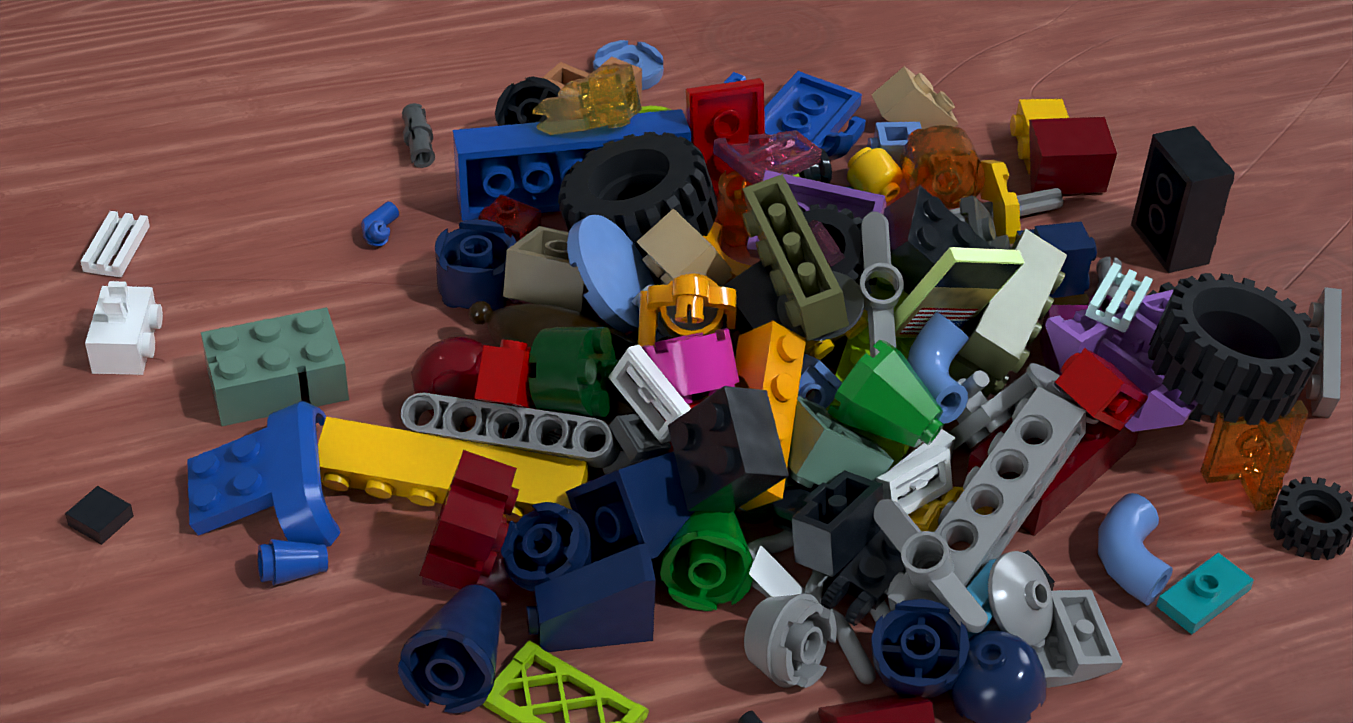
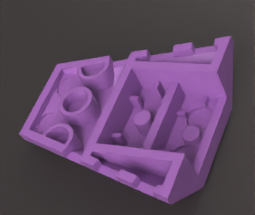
M1173 290L1145 296L1126 332H1121L1085 315L1087 309L1076 311L1074 318L1064 320L1060 315L1047 318L1045 324L1060 369L1070 356L1075 353H1081L1086 348L1112 363L1148 395L1143 406L1124 425L1132 432L1183 425L1198 405L1195 401L1188 405L1180 400L1179 397L1182 392L1178 389L1169 391L1162 384L1166 375H1155L1151 368L1154 360L1148 359L1150 340ZM1122 301L1114 317L1122 319L1128 305Z

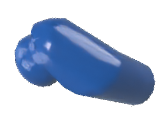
M387 201L362 220L363 237L368 244L380 247L387 243L390 236V228H387V225L399 217L398 208L392 202Z

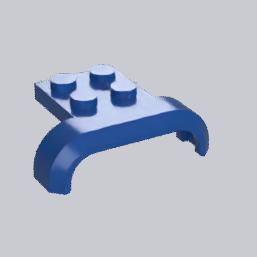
M797 71L764 107L765 139H779L780 145L807 155L811 154L816 148H822L827 153L829 160L839 159L848 153L864 132L865 119L853 116L850 119L861 106L862 94ZM733 72L724 83L746 80V77ZM849 120L847 130L838 133V131Z
M300 401L271 413L267 419V428L187 459L189 525L199 536L274 506L278 521L288 541L314 543L316 545L325 544L326 547L331 546L341 532L327 508L321 485L316 423H319L320 426L324 425L327 417L325 413L314 405Z

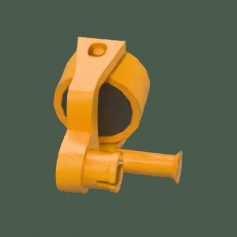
M692 273L680 275L670 281L668 285L649 286L647 291H640L638 345H654L655 347L658 312H661L662 322L667 332L674 338L703 332V335L713 334L715 330L722 328L725 314H727V328L736 329V290L720 287L707 276Z

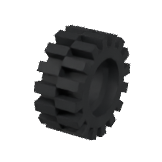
M1303 477L1301 484L1297 479H1293L1289 482L1288 486L1284 485L1277 498L1270 526L1271 529H1275L1273 535L1276 540L1285 538L1282 546L1288 551L1294 546L1298 548L1296 555L1304 557L1305 552L1311 553V560H1320L1323 553L1326 559L1329 560L1333 559L1336 553L1342 555L1350 545L1353 537V502H1350L1352 495L1348 491L1342 494L1339 493L1341 487L1339 484L1334 482L1331 487L1325 485L1326 479L1319 477L1316 483H1312L1311 477ZM1302 513L1319 516L1327 523L1315 522L1305 517Z

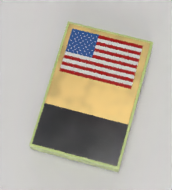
M949 247L894 312L895 337L916 338L922 327L935 312L942 314L964 331L1025 263L1020 251Z

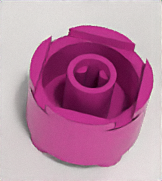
M728 328L715 330V333L703 335V332L658 341L655 342V347L654 345L641 346L687 404L693 402L692 394L701 393L702 396H710L723 386L735 387V384L740 382Z

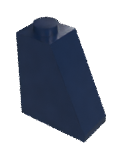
M638 544L534 586L535 606L526 607L529 635L538 634L539 646L547 652L653 641L656 580L649 545Z

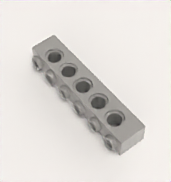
M1039 386L1029 400L1023 398L1019 402L1013 413L1010 427L1005 433L999 432L994 437L989 446L988 457L981 467L975 466L972 468L965 479L964 491L956 502H948L940 514L939 526L935 533L941 535L946 540L955 567L954 574L966 588L989 560L997 559L1002 554L1086 433V410ZM1031 438L1043 440L1042 443L1036 445L1028 444L1025 441ZM1007 472H1015L1020 475L1015 479L1000 477ZM985 506L995 509L993 513L988 515H981L975 512L977 509ZM960 541L971 544L969 548L962 551L950 548L952 544ZM938 554L924 555L915 562L914 567L919 569L934 567L941 561L942 556ZM899 572L893 578L887 591L890 611L895 610V605L904 600L927 599L941 603L932 591H923L916 588L910 582L907 572L905 574Z

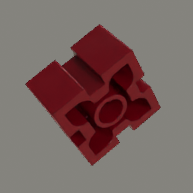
M463 450L441 506L419 576L458 589L468 585H476L480 576L489 578L497 556V552L491 549L501 550L509 528V524L506 523L507 517L503 516V514L511 515L518 497L519 489L512 487L517 468Z

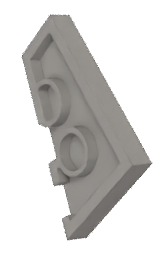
M1325 287L1318 301L1311 302L1308 316L1312 320L1309 327L1318 329L1320 333L1318 342L1322 343L1320 358L1308 379L1306 387V398L1311 400L1312 416L1329 418L1340 401L1342 289Z

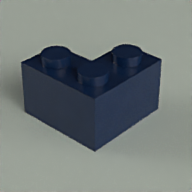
M1082 222L1035 226V229H1030L1029 231L1067 254L1060 270L1065 273V277L1053 294H1049V296L1058 298L1084 294L1085 291H1088L1090 285L1091 261L1096 259L1097 248L1093 237H1089ZM1024 230L1017 231L1015 241Z

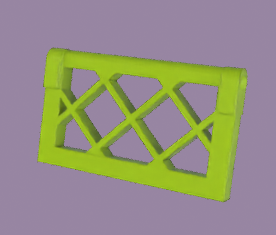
M528 641L518 651L513 660L495 679L490 694L484 704H482L511 723H546L534 715L561 711L563 712L564 723H570L568 710L594 706L597 707L599 722L605 723L602 705L607 704L626 714L621 721L609 723H643L649 713V709L626 698L543 650L531 641ZM534 662L554 672L529 677L526 675V671ZM563 682H571L593 696L566 700ZM557 683L560 701L531 705L529 687ZM523 688L526 706L519 707L504 698V695L509 690Z

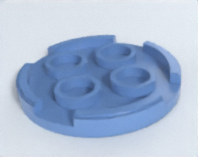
M589 215L575 223L568 233L567 253L570 266L578 267L580 275L589 291L584 294V297L603 321L624 334L629 331L638 332L639 308L632 303V300L646 286L655 285L651 273L642 261L643 257L634 243L616 224L603 216Z

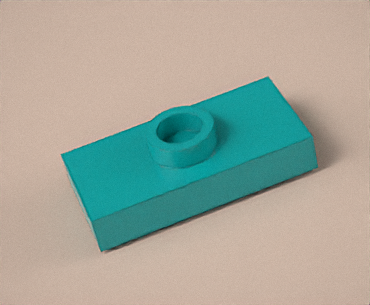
M1218 552L1161 594L1156 607L1192 635L1249 592L1254 579Z

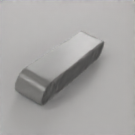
M416 393L409 396L401 408L403 424L413 432L586 461L588 467L605 468L612 465L620 453V444L609 426L604 421L596 418L430 393ZM434 409L432 420L424 426H419V418L422 413ZM469 416H476L474 427L467 432H460L462 421ZM512 422H519L517 433L509 439H502L503 429ZM557 428L562 429V436L557 443L544 445V439L549 431ZM596 435L606 436V442L600 450L596 452L587 451L588 442L592 437Z

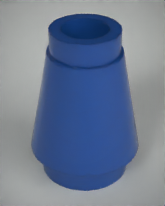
M270 539L269 544L258 546V571L261 582L271 581L274 586L318 574V572H327L328 553L325 544L316 545L314 543Z

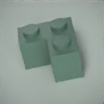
M798 395L788 459V467L791 469L789 475L795 481L808 488H812L814 484L820 485L822 482L826 484L831 483L844 470L876 481L877 477L888 471L894 460L876 441L841 426L824 407Z

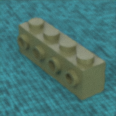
M783 174L743 188L748 212L742 213L744 225L750 238L757 236L759 239L756 242V248L763 266L771 265L774 270L770 272V277L777 295H786L788 299L787 302H784L792 326L800 325L808 341L849 326L843 292Z

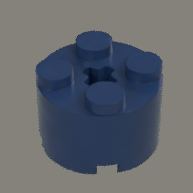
M466 220L459 223V229L448 233L447 228L440 233L435 242L437 287L446 306L469 309L477 301L487 302L493 311L506 306V301L509 299L503 297L507 249L516 243V239L513 235L510 237L504 233L502 225L488 220Z

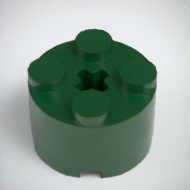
M554 327L542 329L537 334L529 357V363H536V378H529V389L537 410L584 417H606L608 415L611 395L614 394L615 385L608 377L619 362L615 358L609 328Z

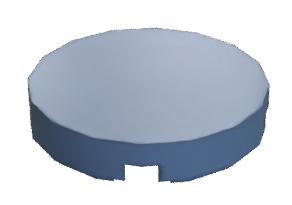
M628 40L608 43L597 50L595 60L593 61V71L598 69L611 56L642 68V90L649 89L661 80L664 71L661 53L655 47L638 41L637 45H628Z

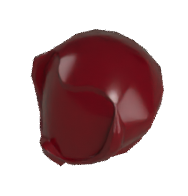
M449 337L428 347L416 360L411 371L414 393H430L482 401L475 399V392L484 344L467 337ZM434 409L428 410L434 416ZM463 420L460 427L469 428Z

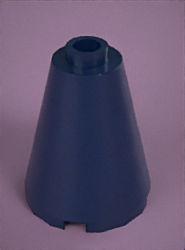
M481 585L463 587L404 644L398 664V674L405 689L416 700L426 706L429 705L430 701L446 705L443 712L453 714L469 712L484 704L495 681L502 610L500 599L492 590Z

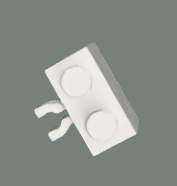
M109 281L108 286H102L85 342L92 374L143 375L147 358H153L154 331L161 328L163 319L161 304H155L152 287L127 286L126 282Z

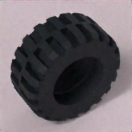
M644 132V135L641 136L631 134L623 136L624 139L616 142L613 140L603 144L601 149L597 151L593 149L587 153L583 161H577L571 167L570 173L566 174L562 181L558 194V203L568 232L575 223L589 215L603 216L616 224L629 237L643 258L647 254L637 241L672 209L676 210L702 236L708 235L717 217L718 200L702 152L687 139L681 136L678 138L672 133L664 132L662 135H658L655 132Z

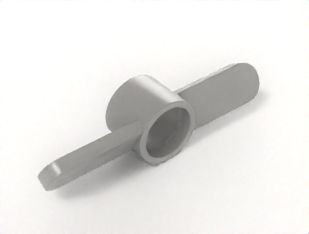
M879 212L868 213L862 221L864 272L859 281V290L864 297V309L868 311L870 356L873 358L880 352L873 347L879 339L887 341L896 348L894 307L899 301L904 286L901 273L896 267L891 265L888 220ZM875 277L884 278L893 285L895 295L886 300L873 298L866 291L865 282Z
M890 499L879 501L874 509V519L901 553L910 582L920 590L932 591L940 602L950 609V614L960 627L962 622L968 632H981L985 628L988 616L954 574L955 567L946 540L935 532L921 531L898 502ZM938 554L942 556L941 561L934 567L928 569L914 567L915 562L924 555Z

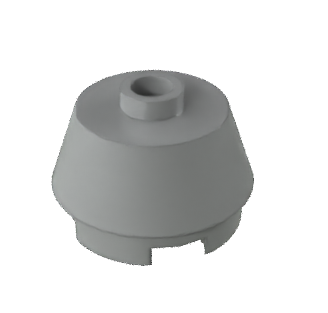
M806 593L766 598L756 606L748 620L744 636L746 656L753 665L780 687L789 688L794 685L804 688L810 687L826 671L827 667L820 665V662L825 653L827 641L836 642L837 625L835 615L831 609L822 607L813 595Z

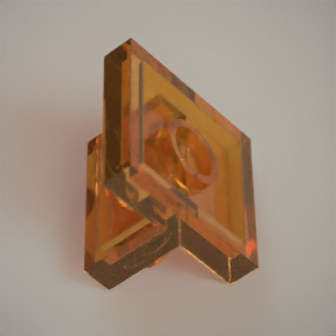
M1302 400L1296 402L1288 415L1285 417L1280 415L1276 422L1269 424L1263 417L1258 425H1247L1244 417H1239L1236 423L1224 421V414L1218 412L1200 470L1206 483L1240 480L1256 511L1273 509L1278 492L1283 486V477L1288 473L1309 413Z

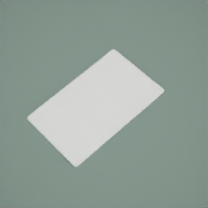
M760 546L749 575L771 597L804 594L805 589Z

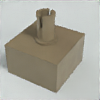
M538 226L508 248L503 297L533 304L556 305L580 313L589 308L590 304L584 297V294L589 291L580 275L578 267H572L569 263L567 253L569 232Z

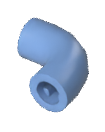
M935 312L922 327L912 343L907 361L943 410L939 420L945 424L957 419L964 411L968 401L967 390L950 377L949 367L954 357L967 343L969 337L949 319Z
M1129 493L1111 507L1099 526L1098 555L1108 575L1127 593L1147 606L1163 591L1172 575L1173 568L1150 553L1143 544L1144 539L1159 523L1157 510L1145 497Z

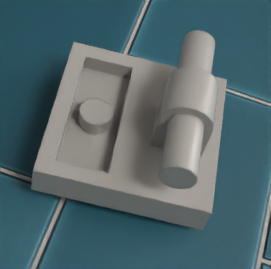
M978 370L969 378L957 381L967 390L968 401L964 411L956 419L959 425L949 432V434L955 437L953 451L963 443L971 449L1010 419L1023 398L1030 399L1035 392V387L1027 372L989 401L981 392L989 383V377L984 371Z

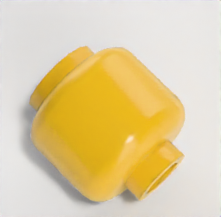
M866 147L858 151L849 160L847 165L849 170L846 179L853 189L884 195L886 203L893 200L901 190L899 184L902 181L903 172L886 150Z

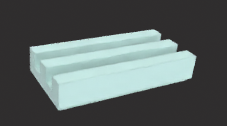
M1113 263L1092 298L1085 315L1116 330L1126 332L1149 291L1153 279L1145 276L1143 281L1140 282L1135 280L1137 272L1129 269L1126 275L1119 273L1121 265ZM1114 283L1120 285L1106 311H1100L1099 308ZM1128 290L1136 292L1122 319L1114 317Z

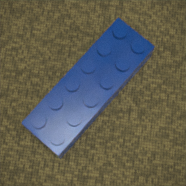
M683 110L453 130L456 190L462 221L560 211L558 194L565 175L570 173L571 167L577 161H583L585 155L593 149L597 151L603 147V144L613 140L616 142L624 139L623 136L631 134L641 136L644 135V132H655L658 135H662L664 132L672 133L678 138L681 136L691 142V130Z

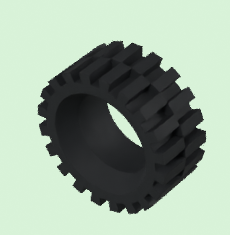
M1211 273L1201 274L1198 280L1190 276L1184 279L1182 285L1178 283L1174 288L1150 340L1148 359L1154 360L1151 368L1155 375H1166L1162 384L1169 391L1174 389L1180 390L1182 392L1179 397L1180 400L1188 405L1193 401L1203 405L1200 412L1212 416L1214 411L1223 413L1224 421L1236 423L1239 417H1244L1247 425H1258L1263 417L1269 424L1276 422L1280 415L1283 417L1288 415L1296 404L1322 352V343L1318 342L1320 333L1317 328L1309 327L1312 321L1306 313L1297 314L1294 312L1297 305L1289 298L1284 301L1276 298L1275 296L1278 291L1268 286L1264 291L1255 288V281L1243 278L1242 282L1239 283L1234 281L1233 275L1221 273L1218 280H1215Z

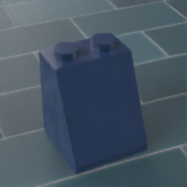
M674 451L616 470L565 491L572 510L578 513L588 526L591 541V563L638 544L649 545L651 559L658 557L695 512L687 510Z

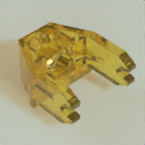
M632 64L602 65L584 79L568 82L558 92L559 97L544 99L533 109V114L546 115L548 117L547 120L540 122L536 126L538 130L549 135L584 131L608 125V128H617L630 124V119L642 110Z

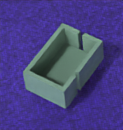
M327 307L201 332L207 371L221 426L265 418L275 411L302 401L298 373L306 372L311 405L318 407L349 400L345 361Z

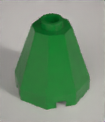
M879 339L873 347L880 352L874 358L865 353L858 360L834 396L841 403L840 406L830 405L828 413L841 423L911 447H918L922 442L930 445L944 426V423L939 420L943 410L901 351L887 341Z

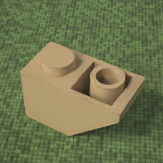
M905 66L871 94L882 117L888 122H920L923 132L952 129L958 125L952 112L955 106L951 99L943 91H940L938 94L934 92L933 86L923 74L918 73L914 75Z

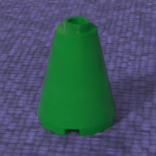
M695 511L668 543L661 559L660 575L662 581L668 587V593L675 601L691 609L712 611L717 610L718 604L731 601V605L739 602L751 589L753 578L749 575V571L753 564V558L734 511L731 513Z

